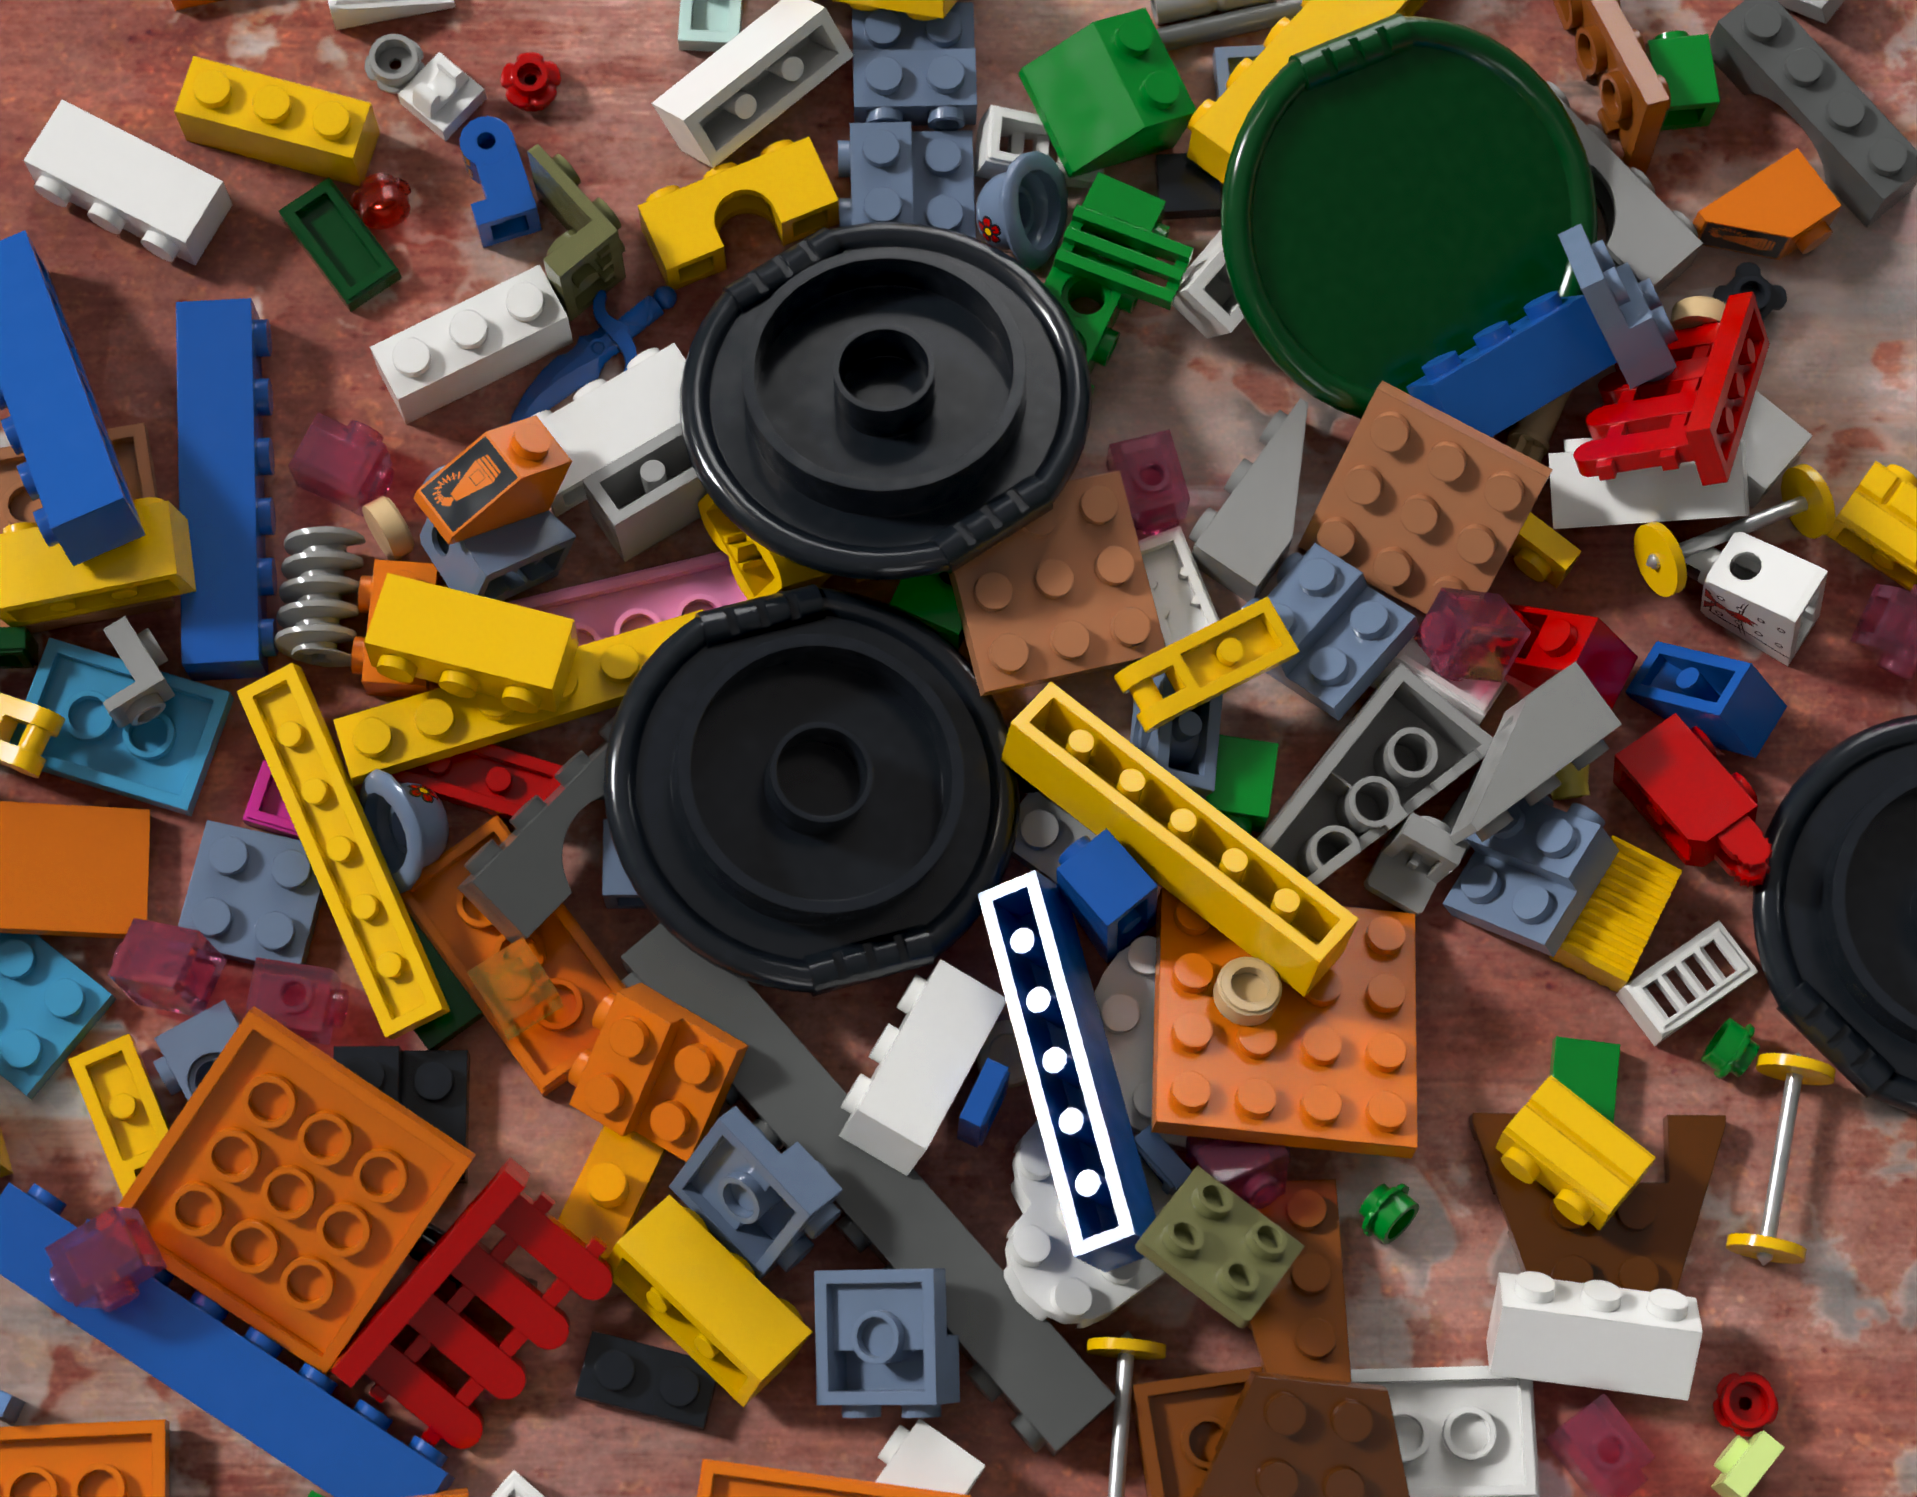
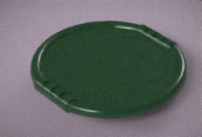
M1399 13L1291 55L1288 63L1262 90L1247 113L1236 136L1228 160L1222 189L1221 236L1226 270L1235 299L1246 323L1268 356L1294 383L1334 409L1359 419L1362 418L1376 388L1382 380L1409 394L1406 386L1425 376L1422 370L1423 365L1450 351H1456L1459 356L1476 346L1473 340L1475 334L1495 323L1507 321L1510 326L1526 316L1523 307L1532 300L1553 291H1558L1560 297L1584 295L1558 234L1581 223L1590 243L1597 242V200L1587 154L1572 119L1548 83L1511 49L1483 33L1441 19L1403 16Z

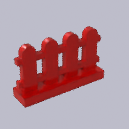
M1753 291L1729 295L1720 323H1705L1702 326L1674 330L1678 340L1667 346L1677 367L1666 378L1654 382H1645L1630 389L1618 363L1614 364L1617 372L1605 376L1598 384L1605 406L1593 410L1586 417V423L1593 440L1580 445L1573 454L1578 471L1582 476H1598L1599 480L1603 481L1615 479L1617 473L1658 466H1662L1663 471L1679 469L1681 463L1695 461L1703 486L1728 482L1770 345Z
M511 1157L342 1350L331 1369V1372L350 1388L353 1387L363 1374L367 1375L375 1382L368 1394L380 1404L388 1395H391L428 1426L422 1432L421 1438L433 1447L441 1438L458 1449H467L474 1446L482 1436L484 1419L482 1414L471 1405L484 1389L499 1399H512L518 1396L525 1387L527 1370L523 1362L514 1354L527 1339L545 1350L556 1349L565 1343L570 1331V1320L567 1314L557 1305L571 1289L584 1299L597 1300L604 1297L612 1286L613 1270L610 1264L601 1257V1254L607 1248V1244L596 1235L585 1244L548 1213L555 1204L551 1197L542 1191L533 1200L523 1192L530 1173ZM494 1224L505 1235L490 1250L479 1240ZM518 1246H521L557 1276L544 1293L540 1292L505 1262ZM451 1274L462 1284L449 1299H446L437 1289ZM475 1295L514 1327L501 1343L462 1312ZM408 1324L419 1334L404 1349L393 1339ZM432 1345L471 1376L458 1392L454 1391L419 1361Z

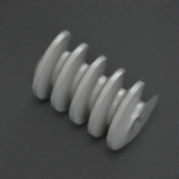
M320 526L298 529L286 536L284 548L291 556L285 558L281 566L283 576L288 581L283 582L279 588L280 599L287 605L280 607L276 616L278 624L284 628L274 637V645L278 651L297 661L323 667L351 666V654L337 650V645L339 643L353 642L354 637L357 636L355 630L339 624L340 619L353 618L359 615L358 607L342 601V595L358 593L359 581L345 577L344 573L345 571L360 569L364 566L362 557L347 552V547L362 545L366 542L363 535L343 527Z

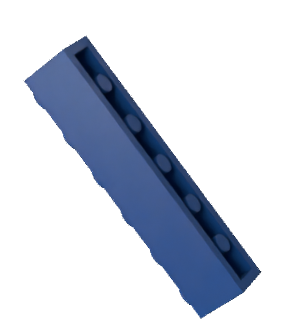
M26 230L0 241V409L8 408L10 416L2 419L1 423L16 455L22 453L25 455L26 462L17 465V469L30 498L33 501L40 498L43 508L34 511L33 515L48 547L60 544L72 565L75 566L145 536V532L49 272Z
M251 298L176 302L179 511L188 519L196 592L180 595L182 666L192 681L262 678L268 675V657L278 656V650L274 645V637L278 633L276 619H267V596H275L277 594V571L274 558H266L265 536L275 535L276 532L273 498H264V476L274 475L275 467L271 437L263 438V416H272L271 380L270 378H262L261 357H271L272 354L270 323L268 319H260Z
M1034 870L978 893L1074 1257L1106 1273L1146 1258L1136 1250L1135 1245L1154 1221L1156 1215L1072 911L1058 891L1057 884Z

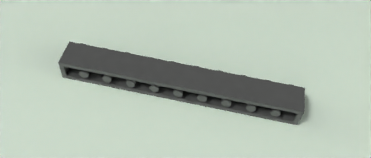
M661 923L621 956L624 969L628 973L621 980L626 988L642 982L749 1045L725 1102L732 1107L740 1100L756 1118L752 1124L765 1134L767 1140L778 1151L781 1149L785 1151L798 1141L815 1160L826 1168L829 1175L843 1189L833 1202L841 1211L840 1215L842 1216L835 1223V1226L855 1250L862 1253L869 1247L885 1265L883 1269L945 1268L947 1335H959V1350L973 1365L966 1372V1375L987 1400L992 1403L1000 1396L1014 1411L1017 1417L1010 1422V1425L1032 1451L1037 1453L1042 1447H1045L1053 1457L1056 1456L1114 1403L1116 1397L1047 1319L1040 1321L1034 1318L1015 1300L1004 1279L1003 1269L914 1169L906 1176L839 1136L851 1115L840 1108L847 1093L746 980L715 967L690 951L672 936Z

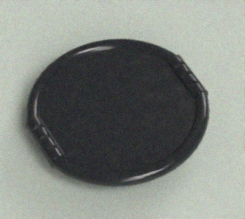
M904 222L862 223L833 229L823 227L723 287V293L701 322L690 345L680 387V421L683 440L690 462L702 486L724 515L752 540L789 561L827 574L869 580L909 579L942 572L951 574L1051 511L1053 503L1074 473L1082 454L1090 426L1092 409L1091 376L1087 357L1078 332L1064 307L1052 291L1035 274L1006 253L971 236L945 228Z
M816 584L696 613L694 619L679 628L655 650L630 683L612 724L604 763L605 808L612 841L628 879L651 914L672 936L690 951L715 967L741 979L766 987L792 992L811 993L813 997L931 965L934 963L935 958L948 950L972 927L983 913L978 893L1000 885L1011 859L1020 815L1019 774L1001 761L1008 734V728L1001 710L992 695H980L972 665L951 643L933 628L914 616L886 602L858 593L817 587Z
M1916 714L1898 717L1873 725L1846 738L1810 765L1792 785L1778 806L1765 833L1764 838H1768V843L1772 844L1771 850L1773 851L1772 858H1769L1770 871L1769 874H1766L1762 885L1753 886L1752 902L1756 946L1767 983L1778 1005L1776 1009L1865 1098L1870 1096L1887 1105L1913 1114H1917Z

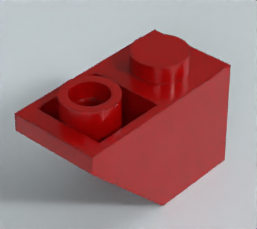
M1503 603L1477 654V657L1483 663L1535 689L1576 661L1611 710L1638 658L1598 617Z

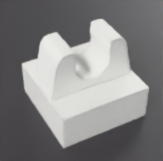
M438 52L398 93L400 104L444 141L487 99L485 89L441 52Z

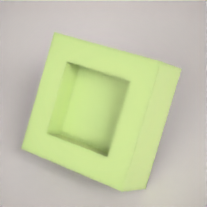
M1764 1430L1749 1437L1747 1441L1740 1435H1737L1714 1463V1466L1722 1473L1712 1484L1711 1488L1721 1497H1747L1785 1447Z

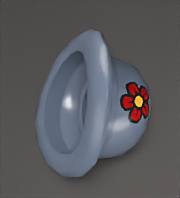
M1039 151L1020 154L1008 166L1006 172L993 176L985 184L977 200L976 220L982 237L989 245L994 246L1000 251L1013 253L1018 262L1029 270L1042 267L1055 252L1068 217L1069 194L1065 176L1051 156Z
M375 769L365 777L360 790L359 801L401 894L409 891L421 876L422 868L437 861L441 856L449 837L447 814L440 798L428 787L416 783L399 784L391 774Z

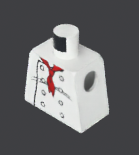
M1735 532L1723 551L1712 547L1684 558L1687 576L1703 584L1701 612L1709 619L1788 666L1820 616L1828 571L1744 532Z

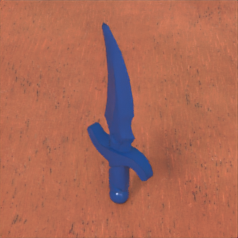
M670 286L658 287L654 291L653 297L648 295L618 320L611 317L605 309L607 301L606 292L603 290L598 291L593 302V313L599 329L590 335L579 336L577 344L571 351L558 355L544 367L525 391L512 414L510 423L529 418L544 410H550L579 388L598 379L605 363L618 353H621L625 360L624 371H626L628 363L637 356L636 347L632 339L664 314L663 310L670 309L676 304L677 294L675 290Z

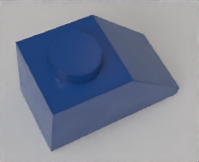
M1656 641L1625 691L1632 700L1665 720L1676 713L1690 729L1693 726L1700 728L1708 736L1715 748L1754 758L1759 754L1787 708V705L1752 663Z
M1107 828L1092 840L1088 836L1079 838L1059 857L1058 862L1061 865L1056 869L1057 889L1093 946L1107 964L1119 952L1130 946L1134 940L1141 937L1156 924L1158 885Z

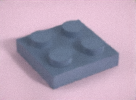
M207 820L173 942L176 947L303 975L324 894L301 841Z

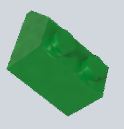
M1146 7L1090 23L1022 67L1018 73L1069 178L1174 148L1187 129L1191 117L1197 110Z

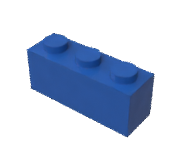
M1553 291L1526 304L1523 307L1526 316L1510 326L1507 321H1501L1475 334L1473 340L1476 346L1459 356L1456 351H1450L1430 360L1422 366L1425 376L1406 386L1411 396L1493 437L1615 364L1617 361L1585 296L1560 297L1558 291Z

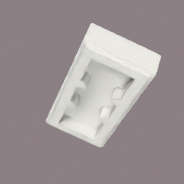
M1181 526L1139 540L1165 646L1219 621Z

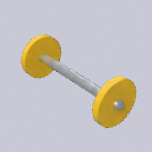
M1799 464L1787 469L1783 474L1781 481L1783 503L1684 542L1678 543L1671 531L1660 522L1653 521L1644 524L1636 530L1634 535V553L1639 570L1654 592L1663 597H1670L1680 593L1686 585L1687 569L1684 558L1729 541L1735 532L1747 534L1789 517L1793 525L1804 536L1811 539L1824 536L1831 532L1835 523V506L1829 487L1823 477L1813 467L1807 464Z
M1799 1052L1795 1055L1765 1053L1757 1056L1756 1070L1768 1077L1785 1081L1761 1231L1760 1235L1748 1233L1728 1234L1726 1249L1745 1257L1759 1259L1763 1266L1768 1262L1801 1264L1805 1262L1807 1249L1794 1242L1776 1238L1801 1084L1834 1083L1836 1069L1825 1062L1803 1057Z
M1126 1331L1120 1338L1095 1337L1087 1339L1086 1352L1099 1356L1118 1358L1108 1497H1124L1134 1359L1157 1360L1166 1358L1167 1345L1155 1341L1134 1339L1129 1331Z

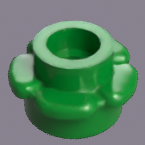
M1729 1018L1716 1031L1701 1057L1702 1062L1715 1070L1714 1075H1716V1078L1722 1079L1729 1073L1740 1077L1747 1070L1760 1048V1045L1750 1039L1755 1033V1027L1752 1024L1743 1027Z
M1402 1183L1392 1188H1389L1386 1184H1381L1364 1200L1359 1213L1364 1217L1362 1230L1366 1236L1375 1235L1384 1244H1389L1398 1238L1411 1224L1418 1213L1419 1204L1408 1195L1409 1187L1406 1184Z

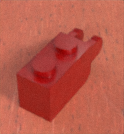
M1674 713L1615 755L1613 783L1685 865L1705 867L1715 859L1729 876L1735 877L1734 882H1739L1740 886L1745 885L1749 888L1750 886L1763 884L1766 874H1769L1770 871L1769 858H1772L1773 851L1771 850L1772 844L1768 843V838L1763 837L1764 833L1755 824L1758 808L1756 793L1741 774L1737 772L1730 774L1716 759L1717 753L1714 745L1700 728L1693 726L1690 729Z

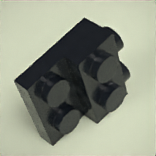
M334 1046V1060L468 1149L470 1054L468 1050L402 1051L400 1046ZM468 1167L456 1184L468 1183Z

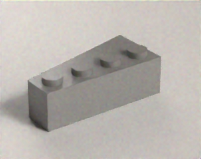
M1400 664L1383 678L1256 840L1313 884L1318 885L1483 759L1493 737L1403 664Z

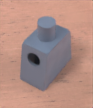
M443 465V466L437 468L436 470H434V471L425 479V481L423 482V484H425L429 479H431L436 473H438V472H439L442 468H444L446 465ZM550 511L448 545L428 517L420 533L421 545L448 588L499 601L508 599L558 576L576 538L571 529Z

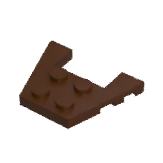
M1472 1113L1470 1115L1469 1127L1474 1141L1477 1140L1487 1168L1486 1175L1493 1194L1497 1195L1509 1229L1507 1233L1521 1272H1539L1548 1275L1552 1279L1579 1283L1602 1280L1610 1282L1619 1288L1648 1292L1655 1289L1677 1291L1726 1127V1115H1666L1663 1118L1665 1183L1640 1182L1600 1231L1589 1222L1581 1226L1570 1221L1556 1208L1553 1201L1556 1196L1538 1181H1534L1532 1184L1522 1182L1505 1168L1501 1161L1504 1154L1495 1147L1502 1132L1517 1113Z
M1251 1371L1215 1448L1216 1454L1201 1486L1196 1488L1193 1497H1410L1388 1390L1382 1385Z

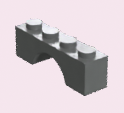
M1744 0L1717 22L1709 39L1713 62L1743 95L1758 94L1778 104L1796 120L1808 135L1819 154L1824 168L1825 183L1866 228L1912 192L1917 184V150L1777 0Z
M615 715L598 731V734L605 741L589 757L581 750L558 770L554 778L561 785L545 801L538 794L532 797L509 820L516 829L500 845L493 839L488 841L464 865L471 874L457 888L510 943L527 939L572 893L563 867L564 839L571 822L586 805L592 801L605 800L604 763L609 734Z

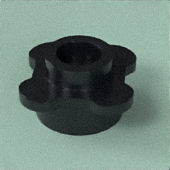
M1744 262L1737 266L1735 277L1727 285L1718 286L1714 290L1712 298L1726 304L1729 295L1753 291L1764 323L1767 316L1773 310H1781L1787 301V294L1782 286L1772 285L1761 275L1760 267L1757 264Z

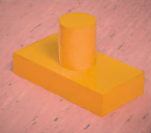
M603 1126L558 1221L585 1244L596 1235L607 1244L606 1250L601 1254V1257L607 1260L616 1242L629 1231L667 1150L635 1131L622 1137L606 1126Z

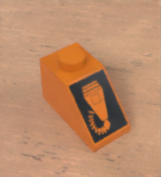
M1796 148L1698 211L1693 225L1697 230L1698 238L1703 242L1702 246L1780 260L1797 248L1802 254H1806L1826 241L1833 233L1829 226L1842 205L1800 150Z
M535 415L486 431L416 491L413 499L448 545L549 511L572 460Z

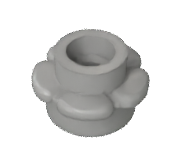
M400 34L384 35L373 43L369 55L366 57L365 71L367 77L371 81H376L380 90L392 94L399 93L425 67L421 62L424 54L420 46L406 36ZM393 61L401 62V67L394 70L390 68V64Z

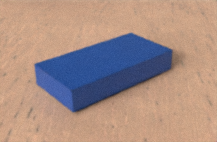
M987 1058L959 1116L957 1139L976 1148L979 1145H983L1007 1094L1010 1077L1009 1067Z

